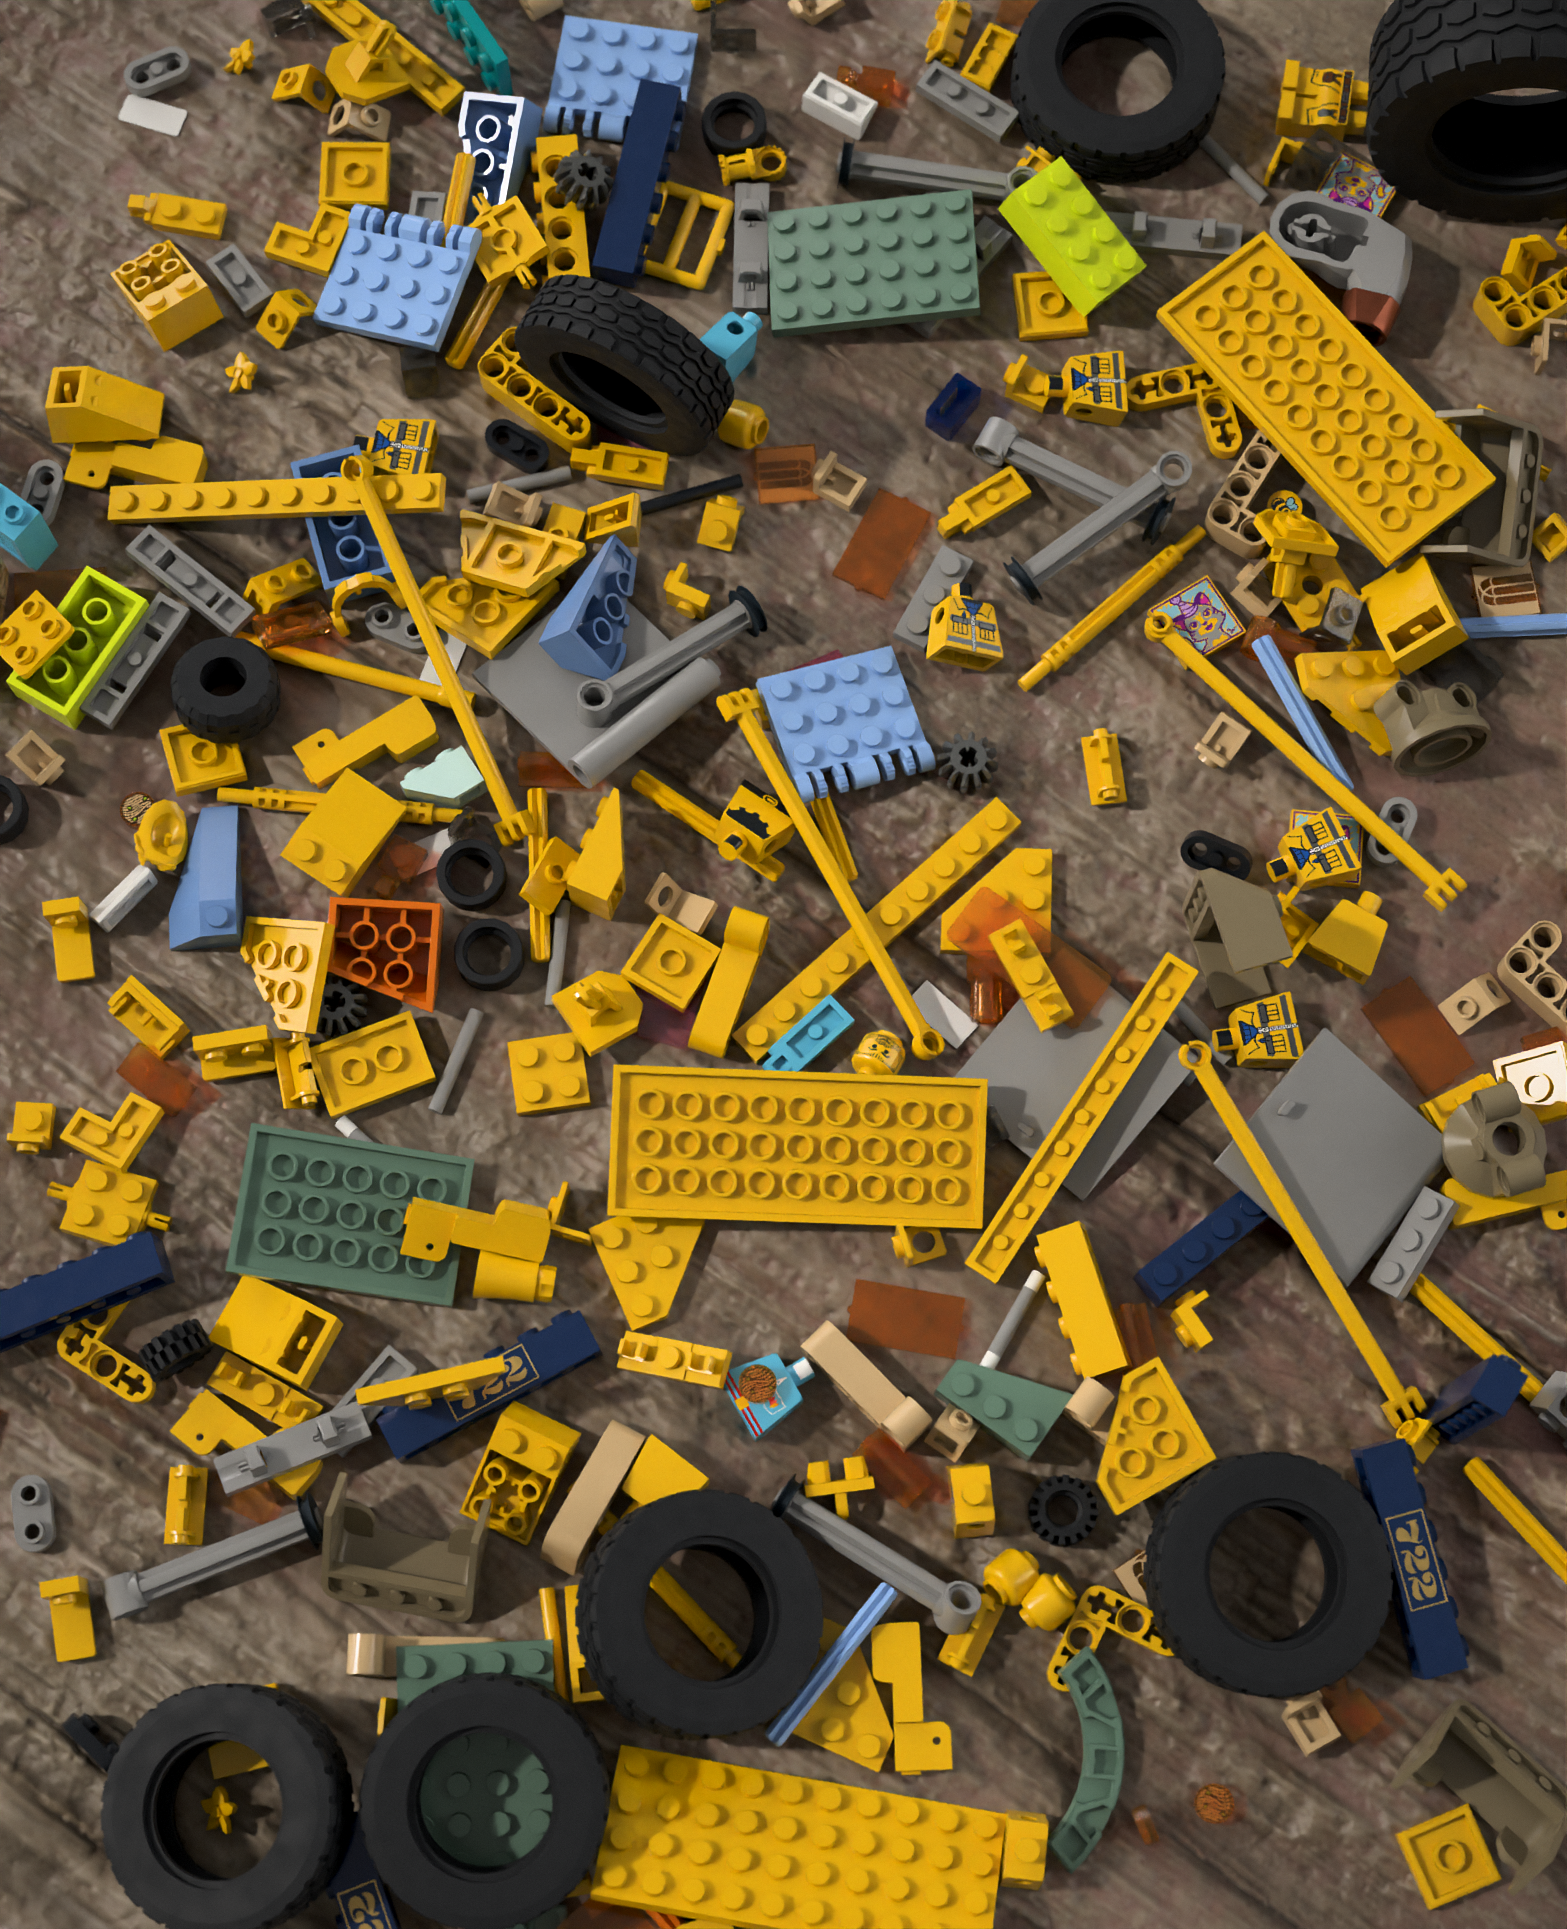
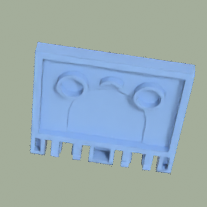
M565 15L548 105L544 114L543 131L558 133L563 113V134L570 135L572 133L575 115L585 117L582 129L583 136L592 138L596 118H599L598 138L600 140L623 143L626 125L630 122L640 79L681 87L682 101L687 102L698 45V34ZM679 121L675 132H679L676 150L679 148L683 122Z
M355 204L348 218V230L312 319L319 326L439 352L481 245L482 231L478 228L468 226L463 228V226L453 224L446 236V248L440 247L445 233L444 222L433 220L431 223L429 218L410 214L402 216L401 213L392 211L385 223V235L380 234L385 217L383 210L378 208L372 209L367 205Z
M892 646L759 678L756 682V687L786 773L803 803L814 801V790L817 798L828 797V787L823 776L824 772H831L837 791L844 793L849 791L844 767L854 790L880 783V773L875 759L885 781L895 779V768L890 755H898L905 775L908 776L916 774V768L920 773L935 769V758L931 746L924 737Z

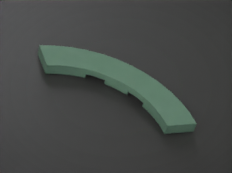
M1087 1646L1057 1671L1074 1700L1083 1736V1763L1077 1791L1065 1816L1047 1839V1847L1070 1874L1088 1857L1103 1835L1102 1831L1117 1804L1125 1763L1122 1717L1119 1716L1113 1694L1114 1690L1101 1663L1090 1647Z

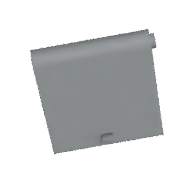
M628 600L626 614L630 616L629 626L623 630L622 642L627 645L626 655L618 672L670 642ZM555 608L502 649L492 660H488L472 673V677L582 785L592 789L720 686L719 676H721V672L711 659L705 660L697 657L688 665L621 704L617 710L613 711L610 722L600 728L587 727L580 722L577 716V690L583 682L597 678L561 668L538 644L549 619L557 610ZM592 701L588 703V705L598 706L602 704L597 701Z
M1065 948L1053 958L1048 967L1074 1012V1017L1041 1034L1022 998H1020L955 1076L956 1078L988 1079L986 1121L1031 1159L1133 1005ZM1164 1029L1157 1036L1062 1183L1082 1201L1086 1199L1176 1089L1183 1083L1189 1088L1197 1079L1194 1071L1187 1070L1179 1061L1178 1054L1182 1044ZM1190 1050L1188 1051V1060L1191 1063L1196 1062L1198 1057Z
M1327 1028L1322 1029L1246 1123L1345 1289L1413 1206L1423 1187H1428L1445 1165L1441 1147L1442 1134ZM1233 1139L1213 1165L1289 1233Z

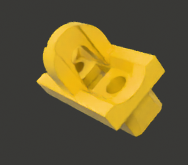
M863 1455L843 1458L845 1479L831 1480L828 1460L808 1462V1483L804 1484L805 1496L813 1497L834 1494L836 1514L843 1520H847L849 1517L846 1492L875 1488L874 1478L868 1473Z

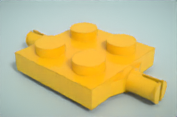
M478 193L477 195L483 204H480L476 196L472 198V203L480 215L477 216L473 223L468 225V227L478 228L482 231V242L475 258L477 265L492 289L516 275L524 289H531L525 278H528L533 287L537 281L528 267L551 252L517 195L502 204L491 207L485 194Z
M86 1159L79 1180L73 1187L52 1181L49 1185L51 1188L47 1190L48 1197L67 1201V1210L60 1225L62 1232L113 1247L123 1243L127 1237L137 1232H143L147 1226L168 1232L170 1230L169 1225H172V1217L153 1212L152 1202L159 1186L157 1180L127 1171L123 1174L107 1165Z

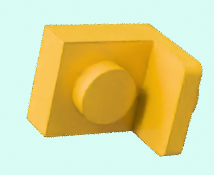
M1021 354L1017 364L1013 362L1009 364L1003 377V382L1007 383L1005 397L1043 413L1051 398L1046 397L1044 394V381L1048 374L1027 365L1028 356Z
M16 1102L13 1132L7 1133V1142L14 1148H17L16 1152L37 1155L40 1149L51 1150L56 1106L53 1103Z

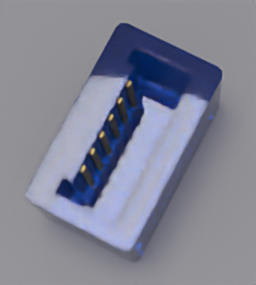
M956 373L926 410L925 426L946 441H951L980 404L982 389L961 374Z

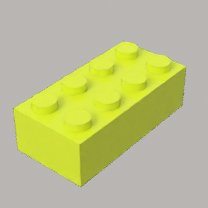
M1062 156L1011 192L998 208L1078 313H1081L1084 317L1128 285L1147 267Z
M86 566L57 607V610L74 626L73 635L30 678L23 679L13 670L6 680L7 684L18 698L76 730L86 716L79 707L150 606L148 601L93 568Z

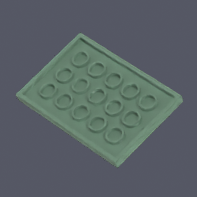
M972 189L767 212L771 330L774 338L981 315Z
M251 1123L225 1273L451 1308L461 1245L454 1244L450 1240L446 1257L438 1262L402 1255L400 1250L407 1225L403 1223L408 1203L412 1204L413 1197L467 1209L475 1159ZM427 1244L428 1248L434 1247L433 1244Z
M553 1639L396 1647L398 1713L414 1698L435 1685L462 1675H471L472 1673L492 1672L518 1675L525 1679L529 1678L545 1685L551 1691H555ZM476 1733L460 1737L448 1743L435 1754L423 1778L421 1808L430 1834L444 1851L468 1864L498 1866L521 1858L532 1850L545 1835L552 1813V1793L544 1768L534 1754L525 1746L503 1735Z

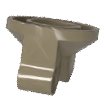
M1399 680L1374 703V712L1383 723L1393 749L1391 754L1392 764L1399 774L1417 777L1450 770L1471 760L1490 743L1492 731L1488 722L1479 716L1476 707L1477 698L1469 686L1457 682L1447 690L1431 688L1419 691L1410 681Z
M1508 1081L1473 1092L1471 1099L1458 1105L1446 1120L1441 1138L1443 1161L1453 1179L1469 1192L1487 1198L1511 1197L1546 1185V1176L1543 1168L1547 1152L1544 1129L1535 1113L1520 1101L1518 1092L1511 1082ZM1500 1124L1509 1127L1517 1139L1518 1148L1514 1155L1502 1154L1493 1143L1494 1130Z

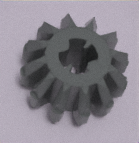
M590 149L584 152L583 155L575 150L571 152L569 157L565 156L558 164L559 168L556 170L553 180L557 183L556 194L566 196L564 199L565 204L571 201L574 202L577 211L582 209L584 205L592 211L598 204H602L607 200L609 192L613 187L614 179L610 177L611 167L602 165L603 156L596 159L593 158Z
M973 731L969 732L967 740H964L957 733L954 735V743L945 741L942 745L944 753L938 754L937 763L942 765L938 774L940 777H949L947 781L949 789L959 783L961 784L960 792L962 794L967 792L968 785H971L978 793L982 788L981 782L991 784L993 781L991 773L998 770V762L993 760L996 757L997 751L995 748H986L988 745L986 737L981 738L978 742L974 741L975 733ZM962 759L967 762V759H971L974 761V765L971 766V763H969L968 767H965L961 764Z
M327 975L325 979L327 986L324 987L316 1031L325 1028L326 1035L333 1037L337 1028H339L342 1036L348 1034L347 1026L350 1024L353 1028L360 1029L361 1024L356 1017H367L368 1015L367 1009L362 1006L368 1002V998L365 993H359L361 989L360 984L353 982L348 985V980L342 977L335 984L333 978ZM338 1000H341L344 1007H337L336 1011L332 1012L330 1005L335 1006Z

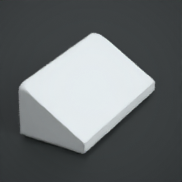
M819 72L803 94L801 109L803 112L846 135L860 140L878 106V102Z
M138 865L89 914V917L106 933L110 932L158 884V880L148 867Z

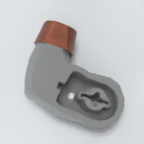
M1310 190L1292 193L1277 205L1271 216V238L1298 267L1316 273L1324 281L1337 288L1346 289L1340 312L1373 347L1385 344L1401 311L1400 304L1405 296L1413 259L1411 238L1373 213L1359 207L1333 201L1321 193Z

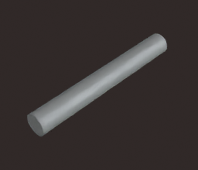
M1208 134L1199 142V146L1259 205L1270 197Z
M568 465L502 481V483L521 492L571 480L572 476ZM493 484L468 489L467 495L470 504L488 500Z
M560 900L555 911L545 1007L557 1009L551 1001V997L560 992L562 987L571 902L568 900Z
M1181 1000L1174 1010L1175 1015L1200 1041L1209 1046L1211 1053L1223 1066L1227 1064L1234 1055L1229 1050L1222 1052L1214 1050L1212 1031Z
M470 1008L428 1110L442 1115L484 1015L483 1012Z

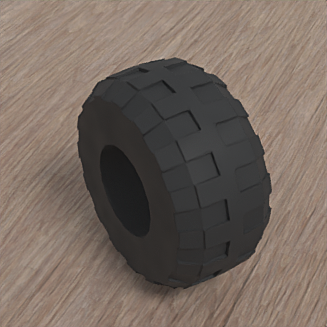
M224 636L201 641V643L188 649L173 668L174 672L170 685L173 706L183 726L200 739L218 744H232L253 738L271 724L279 710L281 686L276 666L264 649L249 640ZM232 683L242 686L237 693L230 696L220 697L210 694L215 687L222 684Z

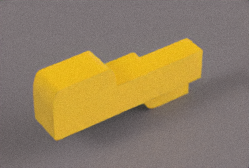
M163 435L156 439L151 449L124 442H79L73 445L70 453L71 458L63 480L92 489L103 488L107 484L110 474L150 485L202 483L207 472L208 460L201 445ZM90 473H95L93 477L89 476Z
M414 695L341 740H338L332 730L321 729L292 746L302 762L304 766L302 770L312 786L316 784L320 790L337 780L346 768L351 770L355 768L361 769L387 752L397 762L404 763L437 743L439 735L431 714L419 696ZM320 743L325 744L322 748L318 747Z
M1567 1170L1545 1175L1546 1185L1544 1187L1511 1197L1487 1198L1469 1192L1453 1178L1448 1179L1440 1186L1439 1193L1455 1201L1460 1206L1448 1229L1456 1230L1534 1211L1537 1208H1540L1544 1223L1549 1229L1554 1231L1566 1229ZM1558 1212H1563L1564 1218H1560Z
M413 1197L412 1204L408 1203L404 1217L403 1224L407 1225L400 1254L438 1262L446 1257L451 1240L454 1244L541 1263L544 1259L550 1236V1212L546 1208L504 1199L499 1203L495 1214L492 1215ZM427 1244H433L434 1247L428 1248Z
M208 1389L196 1396L189 1404V1409L170 1429V1433L200 1456L210 1454L221 1441L230 1449L236 1450L267 1437ZM281 1428V1429H279L278 1431H276L274 1434H276V1433H278V1432H281V1431H283V1430H285V1429H288V1428ZM200 1434L203 1435L204 1438L201 1441H198L197 1436ZM261 1451V1452H260L261 1457H262V1459L264 1460V1463H265V1465H266L265 1459H264L263 1454H262V1451ZM322 1459L269 1481L291 1499L297 1501L296 1497H301L320 1474L323 1467Z
M884 1623L875 1626L870 1633L872 1678L880 1683L892 1684L895 1772L901 1771V1775H921V1771L952 1770V1744L949 1726L944 1722H923L919 1623ZM934 1737L940 1738L938 1745L933 1743Z

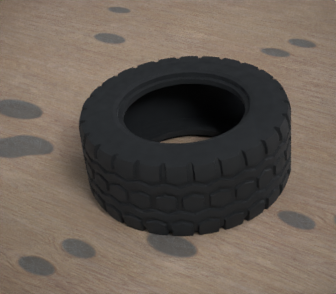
M1395 0L1382 16L1372 38L1369 52L1366 139L1371 159L1375 168L1378 169L1380 176L1388 185L1394 186L1395 191L1411 201L1417 200L1419 205L1437 212L1446 210L1447 215L1472 220L1475 217H1479L1480 221L1506 223L1508 220H1513L1514 223L1541 222L1542 218H1548L1549 220L1567 218V0ZM1522 88L1558 90L1556 92L1529 96L1489 94L1496 91Z

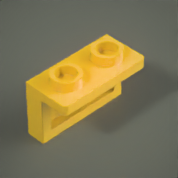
M1295 885L1287 895L1281 891L1277 895L1283 909V917H1280L1293 954L1292 958L1278 962L1287 968L1293 963L1319 926L1316 921L1291 904L1300 891Z

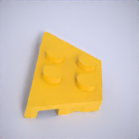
M465 509L460 511L462 535H460L462 549L461 571L463 578L468 581L528 598L583 558L587 553L585 543Z
M502 1355L355 1389L358 1405H409V1410H417L431 1406V1400L446 1396L447 1401L465 1399L470 1396L469 1391L478 1389L505 1373L506 1368Z

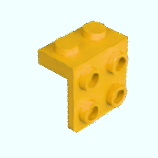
M35 590L0 625V656L23 679H28L73 635L74 626L39 591Z

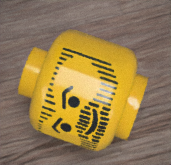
M886 1030L867 1033L852 1056V1066L857 1074L897 1075L906 1060V1053L902 1047L903 1043L895 1034Z

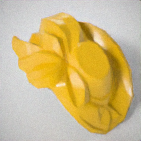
M165 799L158 801L143 816L139 830L134 834L135 851L138 852L141 866H144L145 862L149 861L160 871H174L176 865L184 860L188 847V827L184 811L176 802Z

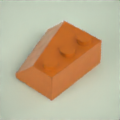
M330 897L328 923L335 925L327 972L433 1014L440 981L445 913L441 903Z

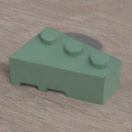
M957 1359L935 1390L934 1396L946 1405L951 1403L956 1408L967 1412L972 1419L981 1424L979 1427L981 1430L1027 1462L1058 1419L1073 1394Z

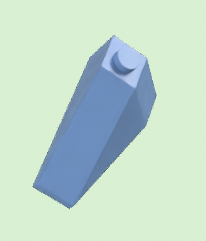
M464 91L458 124L459 137L463 139L464 153H470L476 159L467 204L468 224L473 223L477 216L480 215L472 203V198L476 196L480 204H483L477 195L478 193H484L492 207L506 202L519 192L531 159L530 152H533L536 146V138H538L543 111L542 108L524 97Z
M615 534L608 538L551 616L538 642L561 668L604 681L618 673L626 655L627 645L622 642L623 630L629 626L630 616L626 614L627 598L633 595L637 558Z
M238 805L201 809L169 912L171 951L241 946L244 931Z

